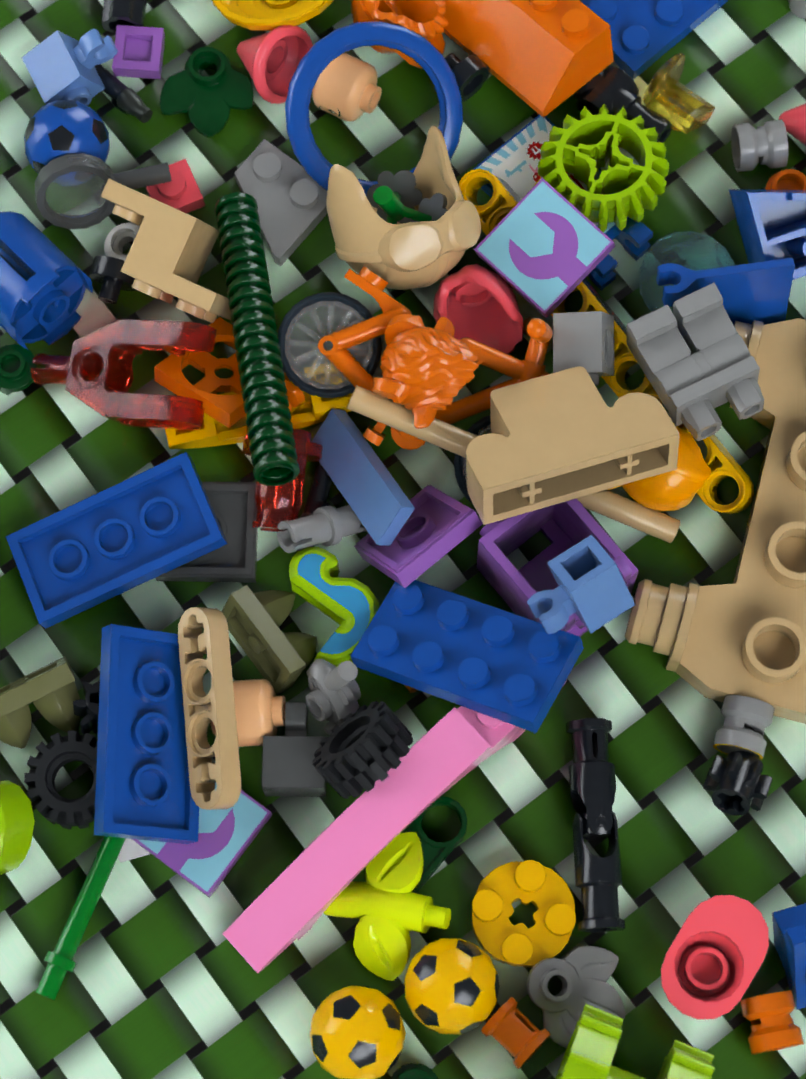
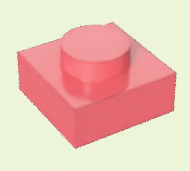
M186 158L168 165L171 182L145 187L149 197L185 213L205 206L203 196Z

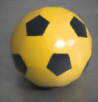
M441 938L425 945L411 960L404 979L405 998L413 1016L427 1028L441 1034H463L477 1028L492 1013L499 993L498 974L490 956L476 944L463 939Z
M347 986L331 993L319 1004L312 1018L309 1037L312 1051L321 1068L337 1079H376L384 1076L397 1063L403 1050L406 1032L401 1014L392 999L379 990L368 986Z

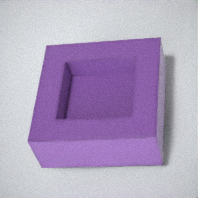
M117 25L115 46L118 53L113 57L112 64L114 76L161 79L165 43L164 28Z

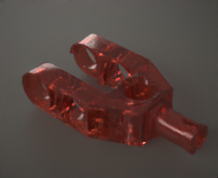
M118 319L73 341L70 356L47 355L44 353L35 355L32 363L45 365V369L31 368L32 379L39 385H66V391L96 412L125 426L201 430L205 408L202 407L203 401L174 395L128 393L133 381L132 363L133 358L138 354L142 355L143 350L167 351L175 356H185V352L214 351L217 330L211 326L194 322Z

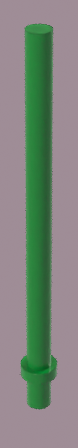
M104 836L53 952L47 951L43 960L48 964L35 993L55 1001L67 971L73 973L77 963L72 960L126 838Z

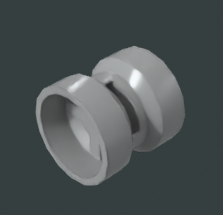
M783 120L767 121L763 126L757 127V129L750 123L733 125L731 146L733 162L737 172L752 171L758 163L760 165L765 164L770 169L786 167L788 163V137Z

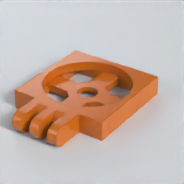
M219 317L154 367V381L230 428L246 414L243 406L244 401L241 393L242 388L236 352L229 358L220 359L206 352L217 342H223L236 350L232 331L233 325ZM290 360V363L294 368V362ZM189 364L205 374L195 385H192L182 372ZM225 368L230 369L234 374L230 378L224 379L216 376L215 372L218 369ZM284 373V382L287 388L286 395L289 400L288 408L291 412L292 407H297L305 400V396L301 389L288 381L289 379ZM232 391L236 393V394H233V395H218V394H217L218 392H224V393H226V392H232Z

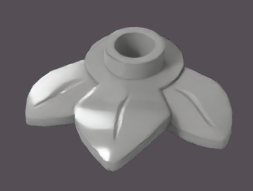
M589 945L578 946L568 953L563 960L559 958L543 959L531 969L527 979L528 995L532 1002L542 1009L543 1027L551 1033L549 1037L556 1044L567 1048L585 1003L625 1019V1009L620 996L611 985L606 983L619 961V958L611 951ZM554 975L559 976L562 980V989L556 995L550 994L547 987L549 979Z

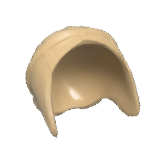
M436 126L430 127L421 159L413 174L416 178L415 188L422 192L423 199H431L436 193L446 196V209L448 211L437 221H410L404 224L399 222L397 224L388 223L377 214L378 208L372 207L359 180L352 171L339 164H334L329 172L326 208L335 241L337 257L346 261L358 274L363 266H365L388 282L385 288L409 290L434 284L458 264L466 249L473 247L481 234V222L477 209L471 201L464 200L452 169L443 134ZM419 205L415 206V210L418 211Z

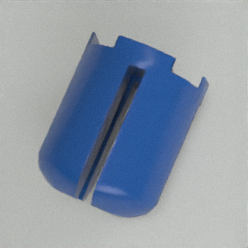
M12 211L0 212V326L25 349H28L25 343L32 344L42 339L48 345H51L66 335L81 319L76 310L83 300L86 288L93 293L92 280L23 214Z

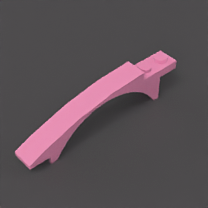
M463 706L457 709L454 707L410 748L407 756L399 758L402 763L396 769L391 768L387 772L389 776L384 781L378 779L373 789L368 792L365 791L328 826L227 928L223 936L259 974L296 939H301L352 880L413 820L471 770L506 745L515 741L525 732V729Z

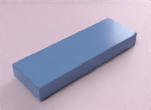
M331 409L310 443L309 448L376 545L391 546L415 507L367 440L362 436V433L345 410Z

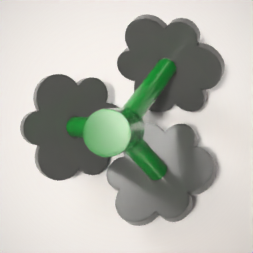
M400 170L395 175L390 171L381 172L378 176V184L372 185L366 195L372 207L378 208L377 214L383 220L392 224H397V222L404 224L410 221H437L448 211L446 209L447 198L441 193L434 194L431 199H423L422 192L415 188L416 178L414 174L408 170ZM419 205L418 211L415 210V206Z

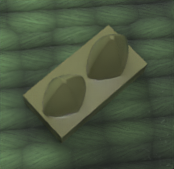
M245 585L230 594L222 613L227 619L230 633L264 679H267L272 684L276 695H279L293 687L301 672L310 664L316 651L317 637L301 632L283 633L280 630L279 626L285 621L292 610L295 593L281 590L253 593L248 585Z
M66 656L0 688V740L21 749L26 747L32 728L28 704L32 702L40 714L53 726L67 733L68 731H77L80 717L74 715L73 701L80 700L74 682L76 681L75 674Z

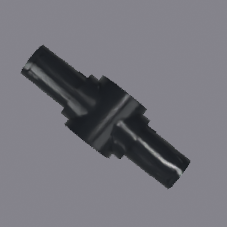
M608 66L574 93V98L577 100V108L580 112L585 106L592 115H597L600 108L605 104L609 110L608 114L617 115V112L624 106L627 111V119L630 121L642 115L644 129L656 128L658 133L657 142H665L672 131V123L641 103L642 99L638 96L639 90L636 83L626 72L618 67Z

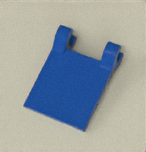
M785 258L698 271L688 269L679 264L666 263L657 267L656 281L658 286L674 285L663 287L662 301L664 306L668 305L669 307H673L674 301L715 283L723 298V306L733 325L735 321L752 324L753 320L764 322L765 325L785 321L795 263L793 258Z

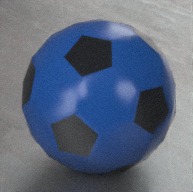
M57 100L42 106L30 118L24 134L25 155L34 171L38 174L51 160L66 154L84 153L98 157L106 162L110 151L109 132L101 117L92 108L75 100ZM85 171L70 172L59 176L52 183L76 186L93 179L96 174Z

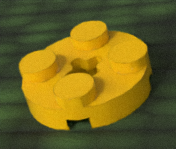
M534 860L509 862L495 868L481 881L472 901V929L479 945L494 960L512 966L534 967L543 959L555 958L567 945L576 923L575 901L568 885L555 871ZM520 900L524 905L532 903L536 907L537 911L532 915L535 922L532 927L527 928L522 922L514 926L510 922L509 917L514 913L512 906L514 902Z

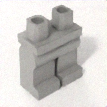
M715 283L674 301L673 313L669 306L665 305L627 323L628 348L661 402L669 411V416L674 425L684 424L697 441L714 435L721 429L722 421L714 408L729 402L739 420L747 419L763 410L764 398L758 384L760 368L754 357L750 355L744 340L738 334L723 306V298Z

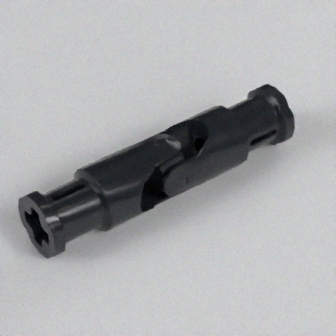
M585 718L566 723V732L572 735L573 764L568 767L570 795L576 811L572 823L575 886L581 889L583 920L578 922V931L586 933L612 932L625 929V920L619 918L617 887L622 885L618 822L615 813L612 812L616 792L615 764L609 762L607 733L612 730V721L603 718ZM608 836V849L604 858L589 852L584 839L593 841L599 837Z

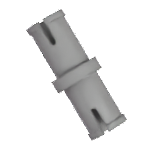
M350 505L336 509L331 506L317 508L313 515L290 521H281L277 528L285 531H278L277 538L281 548L287 553H292L320 543L326 547L340 543L342 537L368 531Z

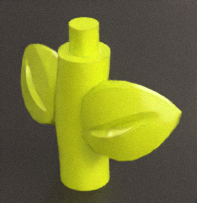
M404 832L397 835L365 867L366 882L352 881L324 912V915L361 918L355 928L353 941L355 954L366 969L376 976L390 981H394L401 975L410 958L411 938L409 930L425 934L430 927L447 929L451 920L450 908L435 906L432 897L412 892L421 880L424 865L423 849L416 832Z

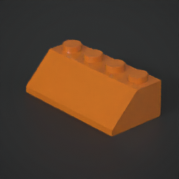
M443 0L446 1L447 5L445 7L446 13L443 17L448 21V26L443 27V33L469 55H477L489 67V72L543 118L614 62L610 25L580 0Z

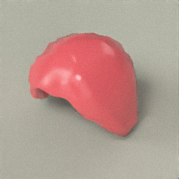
M478 264L464 266L458 272L450 274L441 281L434 296L433 316L436 323L440 317L444 316L450 319L455 327L454 338L460 340L461 338L468 337L506 354L514 351L516 344L523 340V318L513 290L499 274Z

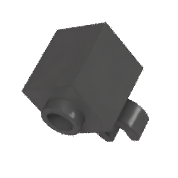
M286 702L285 736H263L262 789L265 796L327 797L328 782L312 763V760L315 759L314 753L316 749L322 747L320 743L326 736H307L308 708L306 703Z

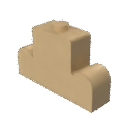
M577 366L492 390L490 393L491 433L482 434L474 438L466 449L468 495L483 525H487L676 470L680 433L663 405L657 398L649 394L639 392L628 393L619 397L613 407H608L584 367Z

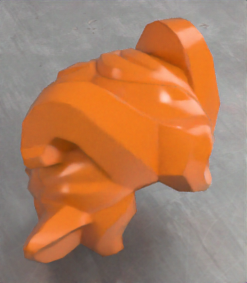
M400 314L389 321L385 330L387 346L383 351L380 365L383 376L382 378L374 377L372 390L374 393L387 399H392L394 403L404 405L406 409L412 410L416 429L428 427L435 419L437 410H446V405L452 404L453 398L457 396L459 390L466 383H469L475 377L473 372L479 367L477 364L478 356L473 355V352L469 350L466 343L454 338L455 327L450 319L444 316L439 318L434 328L425 327L419 315Z

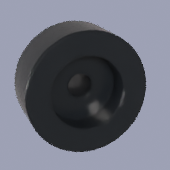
M451 53L445 59L456 76L463 103L477 93L484 85L490 74L489 67L475 54L460 60L454 53Z
M102 255L95 256L89 276L94 281L102 284L98 296L99 300L110 304H117L121 290H136L131 287L135 278L120 272L125 262L124 260Z

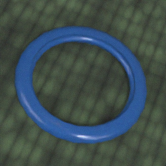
M383 21L357 22L335 29L317 41L300 60L289 83L285 104L286 129L297 159L307 174L322 188L328 190V177L333 165L318 148L310 128L309 105L312 90L320 74L331 61L347 51L362 46H384L397 49L413 58L426 71L434 84L439 99L440 122L438 129L443 134L451 161L458 147L463 125L462 96L456 76L443 54L425 37L403 26ZM358 179L366 195L372 185L378 184V181Z

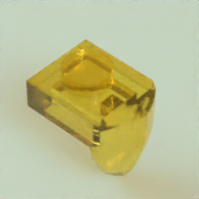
M678 53L666 61L653 75L643 95V102L646 107L672 123V130L687 134L708 123L716 107L678 82L685 65V54Z

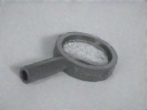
M84 153L63 155L51 160L40 170L35 180L37 207L43 218L55 226L67 229H82L93 226L108 217L115 206L114 203L100 197L108 178L131 189L171 182L168 163L113 174L110 166L98 157Z

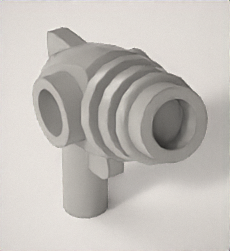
M316 659L306 671L311 692L306 695L305 700L309 711L318 721H329L323 729L331 736L333 733L330 730L335 725L341 726L345 722L344 718L350 713L355 715L358 708H360L357 700L361 697V691L355 681L358 669L351 661H344L336 667L324 659Z

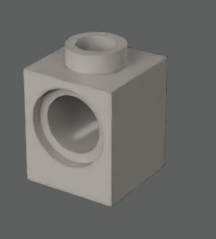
M603 311L553 313V373L581 366L587 370L595 386L599 385L600 376H614V316Z

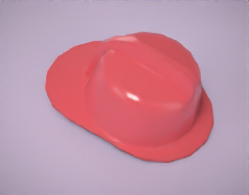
M734 895L711 897L701 902L690 913L668 949L661 967L662 988L669 1002L684 1015L698 1020L716 1019L729 1013L736 1006L762 965L769 947L768 926L762 913L748 900Z

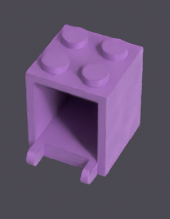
M577 498L487 524L480 531L482 538L478 541L476 568L516 615L539 623L541 621L539 618H535L527 604V600L539 591L553 590L558 587L547 562L591 534L616 563L630 594L639 572ZM541 531L551 542V545L517 570L507 556L537 532ZM575 613L569 616L566 625L560 629L580 637L588 631Z

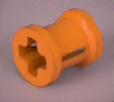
M511 997L482 1027L481 1032L486 1037L492 1035L514 1057L513 1064L520 1069L549 1038L551 1033L546 1028L539 1030L517 1008L518 1002Z

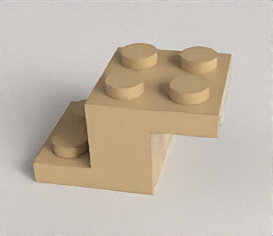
M108 178L100 197L115 204L112 210L113 214L140 226L120 271L135 278L131 287L169 304L172 303L175 296L179 298L175 306L176 308L211 323L216 320L217 316L231 320L228 298L197 284L218 237V229L196 217Z

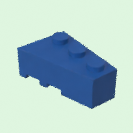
M729 189L748 263L793 258L795 268L792 280L806 276V190Z

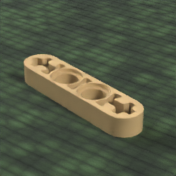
M191 607L183 613L178 624L190 791L195 804L201 809H229L239 799L241 793V773L228 624L226 617L218 609ZM203 654H207V659H203ZM208 669L211 673L212 681L211 689L206 695L203 689V676ZM211 721L216 729V739L212 746L209 745L207 739V728ZM212 757H215V763H212Z

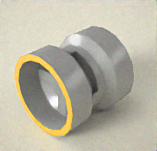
M741 695L725 696L721 710L725 719L723 727L716 731L713 747L727 755L733 751H746L762 760L767 745L763 735L765 728L772 723L775 708L767 702Z

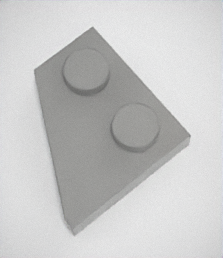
M264 139L234 174L241 192L252 195L256 199L261 231L271 250L275 263L281 267L328 214L326 208L327 190L310 177L300 164Z

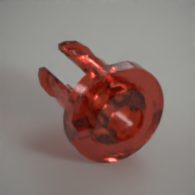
M293 428L295 448L298 456L297 462L300 469L298 477L280 486H266L256 481L254 498L257 514L256 521H252V528H260L261 531L269 532L285 531L277 528L281 521L298 519V513L303 503L307 462L322 460L323 446L311 442V432ZM246 432L242 453L252 456L249 447L250 440Z

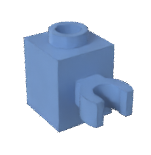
M96 28L84 34L79 41L57 30L25 54L22 59L45 104L57 100H75L88 106L92 98L105 89L94 66L111 60L118 53V50L112 38L107 35L102 39Z
M592 534L547 562L558 587L553 590L539 591L527 600L530 610L536 619L539 618L547 634H552L562 629L568 622L569 616L574 613L589 632L592 633L636 605L616 563Z

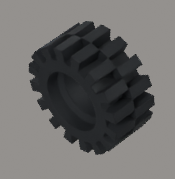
M377 701L371 702L368 707L363 705L358 708L355 715L352 713L344 718L345 722L341 726L335 725L330 730L333 734L330 737H324L320 743L322 747L316 749L314 753L315 759L312 760V763L316 770L343 798L348 799L351 795L353 798L360 796L363 789L367 792L373 789L378 779L384 781L389 776L387 772L391 768L396 769L402 763L399 758L407 756L410 750L408 746L413 743L412 733L383 701L380 703Z
M68 731V736L63 737L59 733L50 736L52 742L47 745L41 742L36 747L39 751L35 758L30 756L27 762L30 771L25 773L24 782L28 785L29 790L26 791L28 798L34 804V807L54 825L57 823L62 828L71 830L72 826H78L80 829L89 828V823L94 821L97 739L94 735L86 732L85 735H80L77 731ZM74 761L87 764L91 767L94 776L93 785L89 792L78 799H66L60 796L55 788V777L59 769L65 764Z

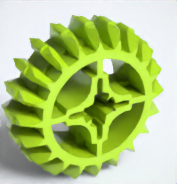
M605 104L600 108L597 115H592L584 106L580 112V120L567 114L565 119H563V128L553 126L549 133V141L544 142L541 147L542 159L538 162V175H540V178L547 181L591 222L598 223V228L603 233L607 230V225L610 222H614L622 231L626 227L627 217L639 223L644 218V209L653 211L657 206L658 196H662L666 190L667 181L665 177L668 176L669 163L664 159L666 157V147L664 142H657L658 133L656 128L644 129L642 115L637 116L631 121L628 120L627 111L624 106L617 112V115L608 114L609 110ZM619 147L629 152L639 165L633 164L632 158L624 156L619 151ZM610 158L608 169L602 170L599 179L596 180L597 172L599 173V168H604L607 159ZM566 172L573 173L574 179L584 182L588 187L587 191L578 187Z

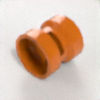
M792 990L754 996L739 1001L742 1016L751 1021L752 1032L748 1037L751 1054L771 1052L804 1044L801 1029L794 1024L793 1018L790 1015L795 1008Z

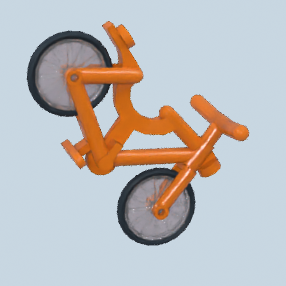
M363 266L359 274L349 269L344 277L373 296L381 307L382 314L373 317L370 311L358 300L345 294L335 292L317 293L305 297L296 303L285 315L279 327L278 344L281 350L282 369L294 385L310 395L323 398L342 397L353 393L356 385L373 392V374L379 364L382 351L381 335L385 334L386 327L393 317L400 314H412L409 308L383 291L388 282L365 266ZM528 317L523 321L524 333L530 337L524 360L515 358L468 337L461 338L460 341L467 344L473 355L478 356V365L486 366L512 379L452 402L451 405H446V410H437L435 418L448 424L456 423L490 409V393L492 390L548 375L549 373L545 371L546 366L543 364L550 339L553 336L552 328L540 318ZM490 415L474 423L467 432L477 436L491 433ZM378 421L375 426L369 424L362 436L379 447L386 436L383 431L387 425ZM391 427L390 429L392 439L403 449H418L426 442ZM455 454L454 470L458 486L466 499L472 503L467 491L466 458Z

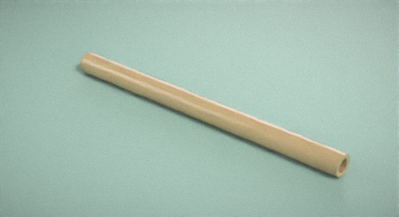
M357 385L347 406V409L464 458H466L468 444L478 437L436 418L428 427L416 429L412 410H408L404 405L394 403L391 399L382 397ZM609 490L577 498L586 509L668 543L673 542L679 530L680 520L644 507Z

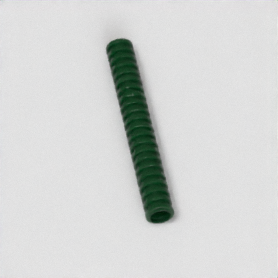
M235 192L221 197L216 202L214 209L217 217L216 222L222 252L221 256L224 264L223 270L226 276L225 283L231 313L230 318L233 325L232 331L235 338L234 345L237 350L236 358L244 401L243 406L246 414L245 420L248 427L247 434L250 440L249 447L252 453L251 461L254 467V478L258 483L266 486H280L298 477L300 469L297 462L298 456L295 448L293 426L290 421L291 413L288 408L289 400L286 395L287 388L284 382L285 375L282 369V358L280 357L281 350L278 344V333L276 332L277 325L274 319V308L272 307L273 300L261 235L262 231L259 223L257 201L252 195Z

